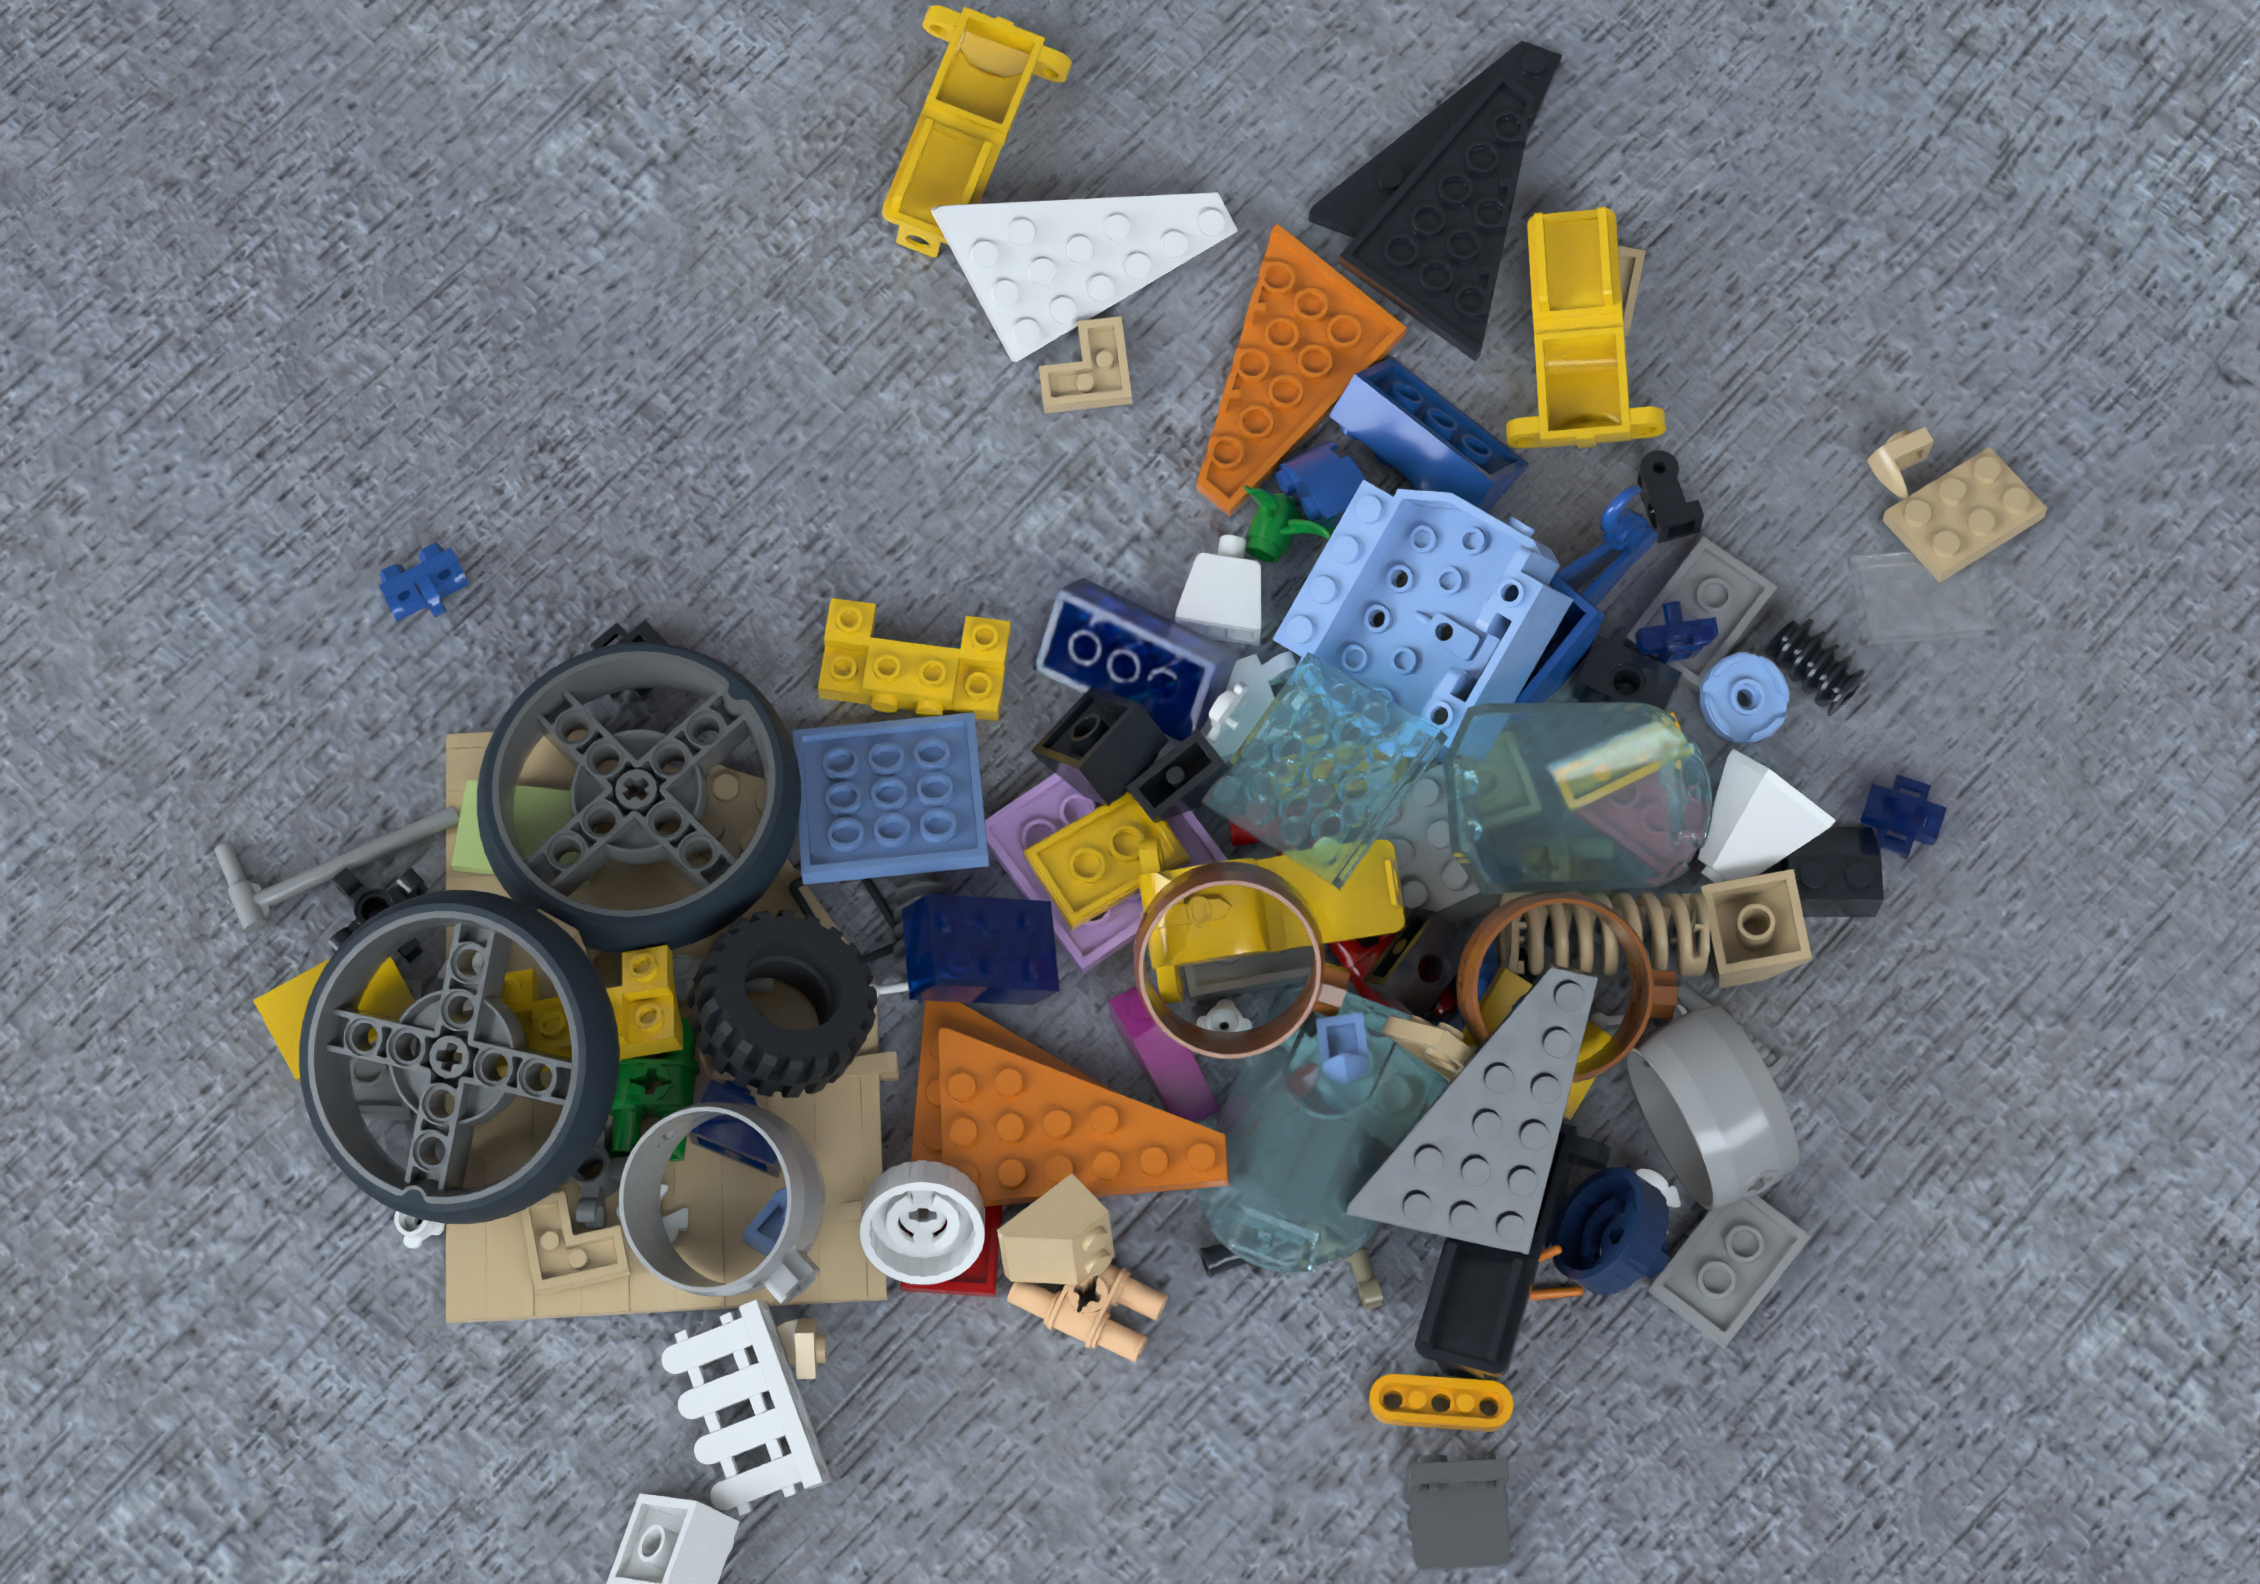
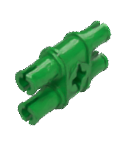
M681 1017L683 1024V1049L667 1052L666 1057L663 1059L647 1058L648 1055L620 1061L617 1090L610 1115L613 1116L610 1154L614 1158H624L630 1155L639 1141L641 1119L645 1117H658L662 1120L682 1108L693 1105L696 1076L700 1073V1067L698 1062L694 1060L696 1033L690 1030L688 1018ZM653 1082H660L661 1086L656 1087L654 1094L648 1095L646 1090L652 1089ZM687 1135L677 1145L669 1161L684 1160Z

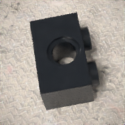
M1598 635L1576 680L1572 697L1578 699L1584 708L1595 713H1603L1605 711L1620 718V721L1626 727L1632 729L1667 711L1678 688L1682 672ZM1626 682L1631 684L1636 689V692L1630 695L1621 694L1615 689L1614 685Z
M1416 907L1407 919L1403 930L1395 935L1362 982L1398 1014L1409 1018L1414 1015L1423 1019L1424 1016L1436 1009L1441 1000V993L1449 982L1458 976L1460 960L1469 940L1439 912ZM1425 957L1426 968L1422 975L1419 976L1418 965L1422 958Z

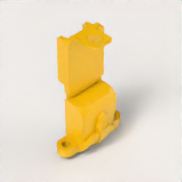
M932 5L926 12L922 26L931 35L948 41L949 45L884 201L882 215L888 222L899 225L896 239L898 244L936 258L941 242L948 244L930 210L938 205L979 204L981 202L1002 146L1006 144L1032 76L1036 75L1057 83L1064 82L1071 69L1072 61L1064 53L1044 46V37L1016 27L1012 21L999 16L993 18L967 7H964L962 13L943 6ZM909 235L920 237L926 240L929 245L918 243L912 240Z
M1606 206L1582 211L1543 214V212L1534 213V216L1528 220L1527 230L1539 416L1516 418L1507 422V445L1519 449L1577 445L1578 449L1596 448L1598 443L1632 441V439L1651 438L1663 434L1666 431L1665 411L1663 409L1652 406L1630 408L1615 213L1607 209Z
M1159 838L1139 841L1142 875L1138 877L1143 913L1156 894L1165 885L1182 873L1198 867L1192 866L1166 871L1163 848ZM1380 839L1260 860L1244 858L1221 861L1244 862L1257 865L1278 874L1291 883L1312 908L1321 930L1323 944L1397 933L1403 930L1406 925L1396 850L1394 845L1388 840ZM1238 885L1209 887L1183 898L1163 915L1148 941L1151 969L1156 971L1159 993L1165 1004L1183 1002L1184 991L1180 967L1313 946L1303 923L1287 905L1266 892Z

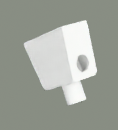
M1224 535L1220 537L1217 555L1203 552L1197 554L1176 609L1175 633L1260 646L1262 624L1261 563L1244 559L1247 543L1245 539L1234 535Z

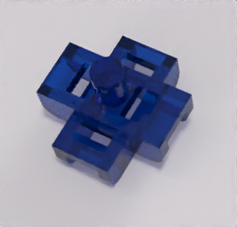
M1673 601L1662 604L1665 625L1639 628L1635 633L1637 649L1641 654H1656L1658 662L1667 663L1694 659L1704 646L1710 645L1717 637L1718 627L1716 617L1684 622L1680 601Z
M1898 774L1892 789L1872 783L1860 821L1878 829L1876 841L1879 850L1883 848L1899 853L1901 858L1908 859L1914 841L1927 845H1934L1936 843L1947 807L1926 801L1931 785ZM1904 788L1919 793V796L1917 798L1901 793L1900 789ZM1927 817L1925 827H1923L1925 818ZM1887 830L1906 836L1905 840L1886 835Z

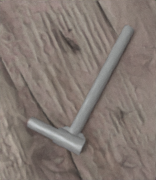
M454 805L266 889H262L260 885L246 879L232 843L220 844L214 851L228 882L229 888L227 892L245 933H252L264 928L268 924V919L272 913L271 906L333 879L345 867L352 871L459 823V816Z

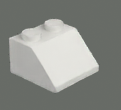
M639 1493L607 1584H718L727 1556L733 1548L734 1537L740 1521L698 1501Z

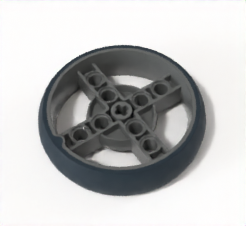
M651 642L622 643L584 652L552 668L533 682L515 700L495 729L483 757L477 786V819L480 838L492 871L503 889L513 900L535 910L540 909L579 930L585 947L610 953H623L667 945L670 950L677 949L705 939L737 920L764 895L783 867L794 841L801 804V777L792 740L775 709L756 686L733 668L706 654L685 647ZM642 688L671 689L686 692L707 700L668 735L644 729L627 730L611 735L582 706L605 695ZM576 730L588 731L585 738L580 741L567 740L568 736ZM711 730L719 733L711 742H700L697 740L700 734L705 731ZM544 736L576 768L570 792L572 819L526 858L514 827L513 804L515 790L526 760ZM750 736L759 752L766 782L765 802L756 832L748 847L739 859L736 860L701 825L708 803V786L705 775ZM614 760L619 762L617 767L610 772L598 771L599 766L605 761ZM677 760L684 763L683 767L677 772L668 773L663 771L665 765L671 761ZM635 792H637L641 796L645 794L647 795V797L643 800H640L636 796L631 799V795ZM610 821L615 823L613 829L608 833L597 834L594 832L596 826L601 822ZM668 822H678L681 824L680 828L673 834L666 835L659 832L660 828ZM568 852L580 853V857L572 864L563 865L559 863L560 858ZM699 853L712 855L710 861L705 865L695 866L690 864L691 859ZM610 859L630 865H647L667 859L698 890L697 893L677 902L641 910L605 909L568 897Z
M446 890L407 899L383 910L355 930L329 960L314 986L302 1022L299 1043V1071L305 1106L313 1128L336 1165L355 1185L381 1204L402 1214L444 1224H474L504 1218L534 1205L563 1185L579 1169L603 1132L615 1098L620 1065L618 1027L613 1006L602 979L584 950L564 929L539 911L511 898L476 890ZM455 926L443 988L430 992L417 1000L404 1012L400 1019L358 1009L370 981L383 963L396 950L426 932L442 927ZM512 941L526 950L539 963L552 981L566 1013L571 1036L572 1058L529 1049L521 1022L509 1006L500 1000ZM477 952L483 958V968L478 975L472 967V960ZM468 998L474 1007V1014L469 1021L466 1020L463 1014V1006ZM372 1026L378 1034V1041L373 1048L368 1041V1032ZM415 1036L418 1037L421 1043V1051L417 1058L411 1052V1042ZM455 1050H457V1053H462L461 1064H459L460 1061L454 1060ZM502 1055L508 1063V1071L504 1078L497 1071V1062ZM350 1056L389 1065L391 1077L398 1094L408 1107L417 1113L406 1170L391 1159L381 1148L369 1131L360 1113L351 1081ZM545 1065H547L552 1073V1081L547 1089L540 1080V1073ZM449 1092L455 1100V1108L451 1115L448 1114L444 1106L445 1097ZM517 1095L564 1106L549 1138L527 1163L517 1171L494 1183L463 1188L475 1126L483 1124L500 1114L515 1100ZM439 1139L446 1148L444 1159L441 1162L435 1154V1145Z

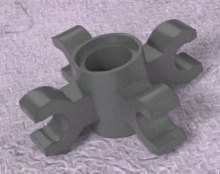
M613 1118L607 1119L603 1132L591 1153L579 1169L564 1183L577 1182L582 1186L581 1198L577 1204L576 1220L577 1222H585V1229L605 1228V1197L612 1195L620 1187L622 1173L629 1157L614 1158L610 1154ZM603 1162L601 1172L593 1178H588V1173L592 1166Z

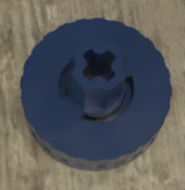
M1624 1167L1605 1168L1588 1177L1570 1195L1559 1214L1551 1241V1247L1559 1245L1562 1248L1560 1254L1552 1257L1558 1271L1591 1293L1602 1296L1619 1293L1621 1290L1630 1287L1641 1277L1651 1279L1658 1272L1664 1271L1671 1257L1668 1254L1669 1243L1665 1241L1669 1225V1207L1667 1206L1665 1196L1657 1187Z

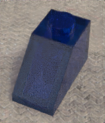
M710 1080L700 1103L732 1102L757 1106L754 1096L750 1095L751 1091L747 1087L743 1089L733 1084L731 1080H726L724 1084ZM728 1114L720 1115L703 1122L688 1133L692 1144L778 1178L781 1172L778 1157L766 1139L749 1124Z

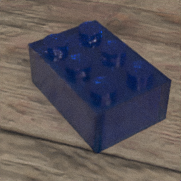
M926 894L902 909L909 1000L1035 1005L1060 991L1051 901Z

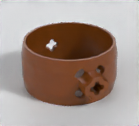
M1229 861L1205 864L1188 870L1170 881L1156 894L1143 913L1132 948L1137 990L1151 1019L1168 1037L1178 1044L1196 1053L1214 1058L1238 1059L1266 1052L1293 1035L1304 1024L1312 1011L1327 1016H1337L1342 1006L1350 977V969L1325 962L1322 934L1318 921L1302 894L1278 874L1263 867L1244 862ZM1221 885L1255 888L1277 898L1287 905L1301 920L1313 944V961L1309 977L1300 995L1291 1006L1266 1024L1237 1032L1204 1029L1187 1022L1165 1005L1153 988L1144 960L1146 947L1154 928L1172 906L1192 893Z
M1542 891L1526 894L1508 901L1490 913L1479 924L1467 942L1460 960L1457 976V997L1462 1019L1470 1036L1479 1046L1489 1034L1482 1020L1478 1003L1479 971L1490 944L1508 923L1529 910L1549 904L1571 903L1585 908L1600 918L1618 938L1627 957L1631 978L1629 1003L1618 1030L1602 1049L1593 1056L1576 1064L1572 1083L1591 1079L1611 1069L1632 1050L1644 1032L1649 1018L1673 1019L1674 1009L1677 1006L1678 992L1676 972L1652 969L1649 956L1638 934L1620 914L1602 902L1586 896L1560 891Z

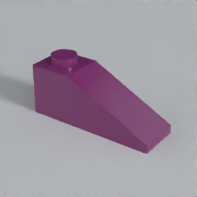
M1151 981V984H1152L1153 988L1155 989V991H1156V993L1158 994V996L1160 997V999L1163 1001V999L1161 998L1160 994L1158 993L1157 989L1155 988V986L1153 985V983H1152V981ZM1137 986L1109 1000L1110 1019L1166 1112L1194 1123H1199L1219 1112L1220 1107L1191 1051L1168 1037L1151 1019L1140 999Z

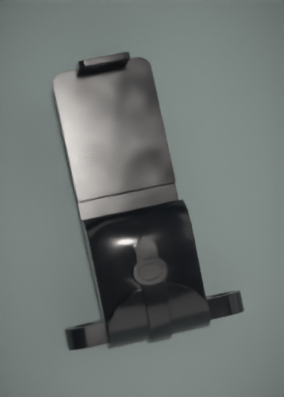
M1561 1123L1528 1255L1450 1237L1445 1238L1415 1340V1348L1422 1358L1436 1361L1442 1373L1462 1379L1488 1380L1487 1375L1501 1377L1508 1372L1539 1266L1542 1250L1548 1249L1551 1245L1571 1169L1574 1164L1593 1169H1605L1611 1153L1609 1146L1593 1139L1578 1136L1576 1126Z

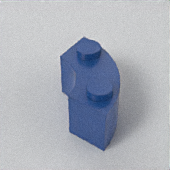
M1326 441L1280 464L1277 468L1278 472L1275 473L1278 485L1284 495H1292L1297 505H1302L1309 520L1312 522L1317 521L1318 524L1327 530L1338 525L1362 481H1367L1349 455L1340 459L1334 452V450L1338 449V445L1333 441Z

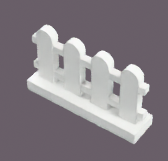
M754 1300L739 1306L742 1315L740 1319L736 1320L733 1312L720 1316L722 1326L692 1338L688 1330L674 1334L677 1344L669 1346L662 1354V1365L665 1370L672 1374L688 1372L694 1387L680 1396L678 1400L679 1412L688 1419L704 1417L710 1434L697 1440L694 1446L695 1457L699 1462L707 1465L720 1462L726 1476L725 1480L713 1486L710 1493L711 1501L720 1510H731L737 1507L740 1516L753 1511L751 1501L779 1490L783 1491L785 1498L798 1494L797 1483L802 1482L804 1489H810L832 1482L768 1303L763 1300ZM753 1346L759 1362L752 1365L746 1349ZM733 1354L739 1371L707 1383L701 1366ZM768 1391L775 1406L771 1410H768L763 1393ZM750 1399L755 1416L723 1428L717 1411ZM785 1436L791 1450V1454L786 1456L779 1440ZM766 1444L772 1461L740 1474L734 1456Z

